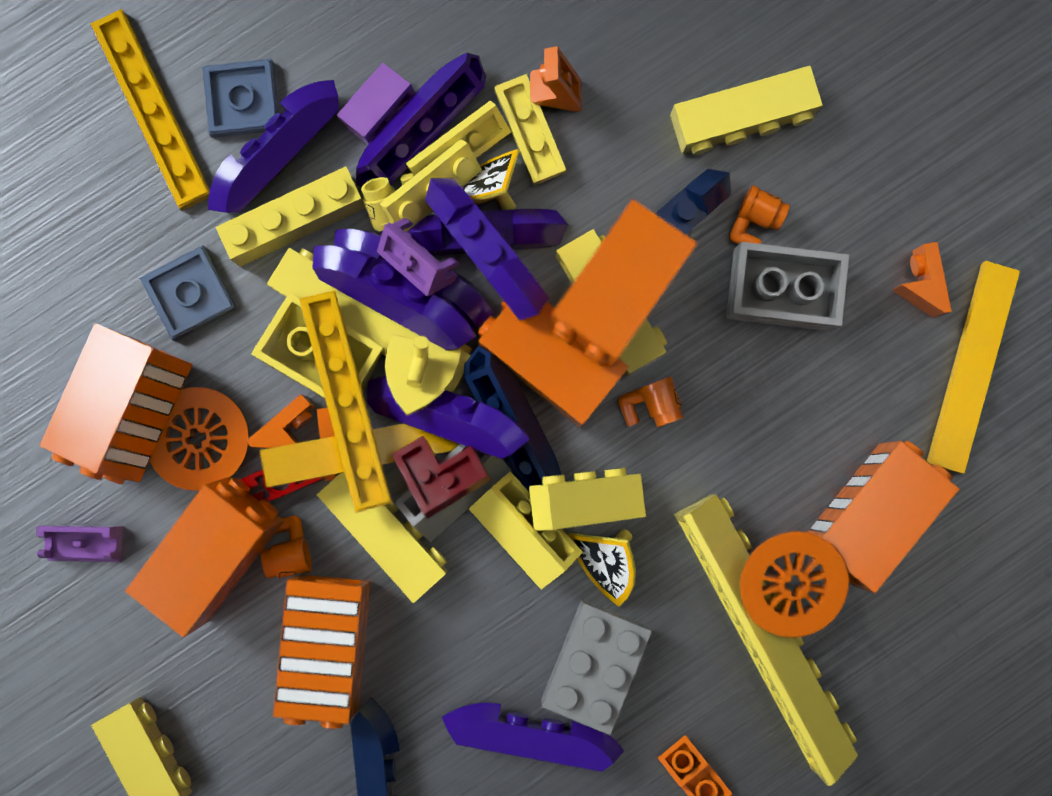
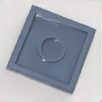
M263 59L202 66L208 133L211 138L265 132V124L271 117L279 113L273 60Z
M203 245L140 277L166 331L173 341L237 309L206 247Z

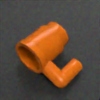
M752 184L740 206L737 219L730 231V241L737 245L740 242L760 244L761 239L746 233L750 222L765 229L770 227L778 231L788 214L790 205L782 202L780 197Z
M672 376L623 394L618 398V404L627 427L640 422L634 405L645 402L651 418H654L657 427L684 418L680 408L682 404Z
M292 515L282 518L284 522L275 533L289 531L290 541L271 545L270 549L261 551V564L267 579L273 577L280 579L312 572L310 550L304 538L302 521L299 516Z

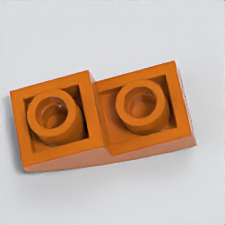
M686 735L658 757V760L688 796H731L733 794Z

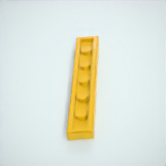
M120 9L90 23L178 208L183 211L208 199L210 187L123 9Z
M989 261L981 263L926 461L931 466L936 464L951 472L965 473L1020 274L1019 270Z
M333 290L299 298L355 513L392 504L336 291Z
M407 424L373 429L382 465L396 463L392 454L421 436L428 440L435 455L452 452L459 445V443ZM335 436L260 450L266 488L344 473Z

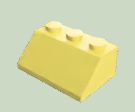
M289 292L251 354L261 362L325 399L299 297ZM345 325L362 392H364L381 356L383 347Z

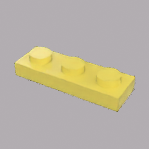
M527 74L494 86L495 94L533 186L566 174L565 165L541 107L530 100V81Z
M489 101L406 162V165L415 176L460 139L469 144L474 156L477 158L510 134L511 130L497 106L492 101Z
M460 139L379 205L391 224L403 218H408L413 223L411 227L403 230L404 232L408 231L433 211L425 201L430 178H454L463 187L479 174L482 169L469 144Z

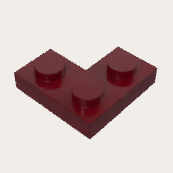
M421 436L392 454L422 514L427 519L491 481L489 474L472 446L440 464L428 440Z

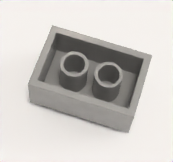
M740 242L733 252L726 319L830 332L841 327L849 254Z
M581 599L541 698L542 707L611 736L652 631L644 624Z

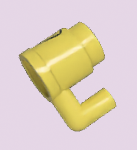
M408 173L401 176L402 185L414 177V175ZM379 177L366 182L362 186L361 191L363 193V203L373 229L383 231L384 225L390 223L379 204L394 193L395 189L393 186H390L387 178Z

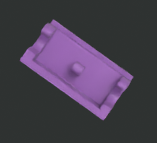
M382 62L338 112L337 117L348 126L347 129L368 145L374 136L415 94V91L408 81Z
M403 218L392 224H385L377 253L427 297L455 282L457 274L449 270L457 267L459 262L454 258H449L442 263L436 260L426 248L420 246L411 238L412 235L409 232L403 231L413 225L408 218Z
M37 526L36 536L44 538L45 541L44 549L37 551L39 558H48V561L122 562L123 526Z

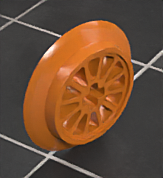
M205 387L182 389L150 459L152 467L166 482L178 488L191 491H200L204 484L227 477L231 478L241 466L248 449V443L246 442L249 439L248 427L241 410L228 396L217 390ZM193 409H194V424H193V422L191 421L190 417H189L188 414H187L188 411L193 410ZM202 409H208L209 413L202 424ZM217 414L221 418V422L209 428ZM180 416L186 424V429L176 424V420ZM226 426V436H214L215 432ZM172 428L181 432L182 437L170 438ZM195 430L206 434V439L201 441V448L190 442V439L195 437ZM227 440L226 450L215 445L214 441ZM171 442L183 443L182 446L174 451L171 450ZM210 448L222 454V457L217 462L210 452ZM187 450L184 459L180 463L176 456ZM195 454L196 468L191 469L188 465ZM203 454L210 464V467L203 469Z
M794 531L782 533L763 542L748 558L740 580L741 599L750 618L765 631L782 637L807 636L826 627L842 609L848 593V571L838 550L824 538L808 532ZM796 553L792 566L789 554ZM805 555L811 556V558L802 566ZM781 556H783L785 565L783 569L774 562ZM818 564L820 565L821 569L819 571L811 572ZM769 566H773L779 573L774 575L765 572ZM795 575L801 581V584H796L794 590L791 591L785 585V582H791L792 576ZM823 579L822 585L811 583ZM763 580L775 582L773 584L762 586ZM814 591L819 592L816 599H812L808 592ZM774 593L767 601L765 600V595ZM806 598L810 605L802 608L801 599ZM783 600L781 609H775V607ZM794 601L796 610L789 612L791 603Z

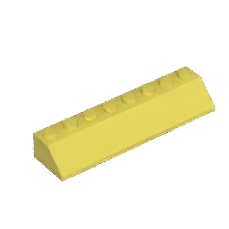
M710 494L674 515L810 768L828 786H831L837 782L858 757L852 745L857 742L855 735L846 722L841 724L836 716L835 711L839 710V706L829 690L823 692L817 680L822 677L818 667L811 657L806 659L800 649V646L804 645L802 638L782 637L771 634L759 627L746 612L740 594V580L743 568L750 557L747 550L752 547L743 530L736 531L730 518L734 517V513L724 497L719 499L717 494ZM767 580L762 581V586H766L765 582ZM765 595V600L767 601L772 595ZM782 601L775 607V609H781Z

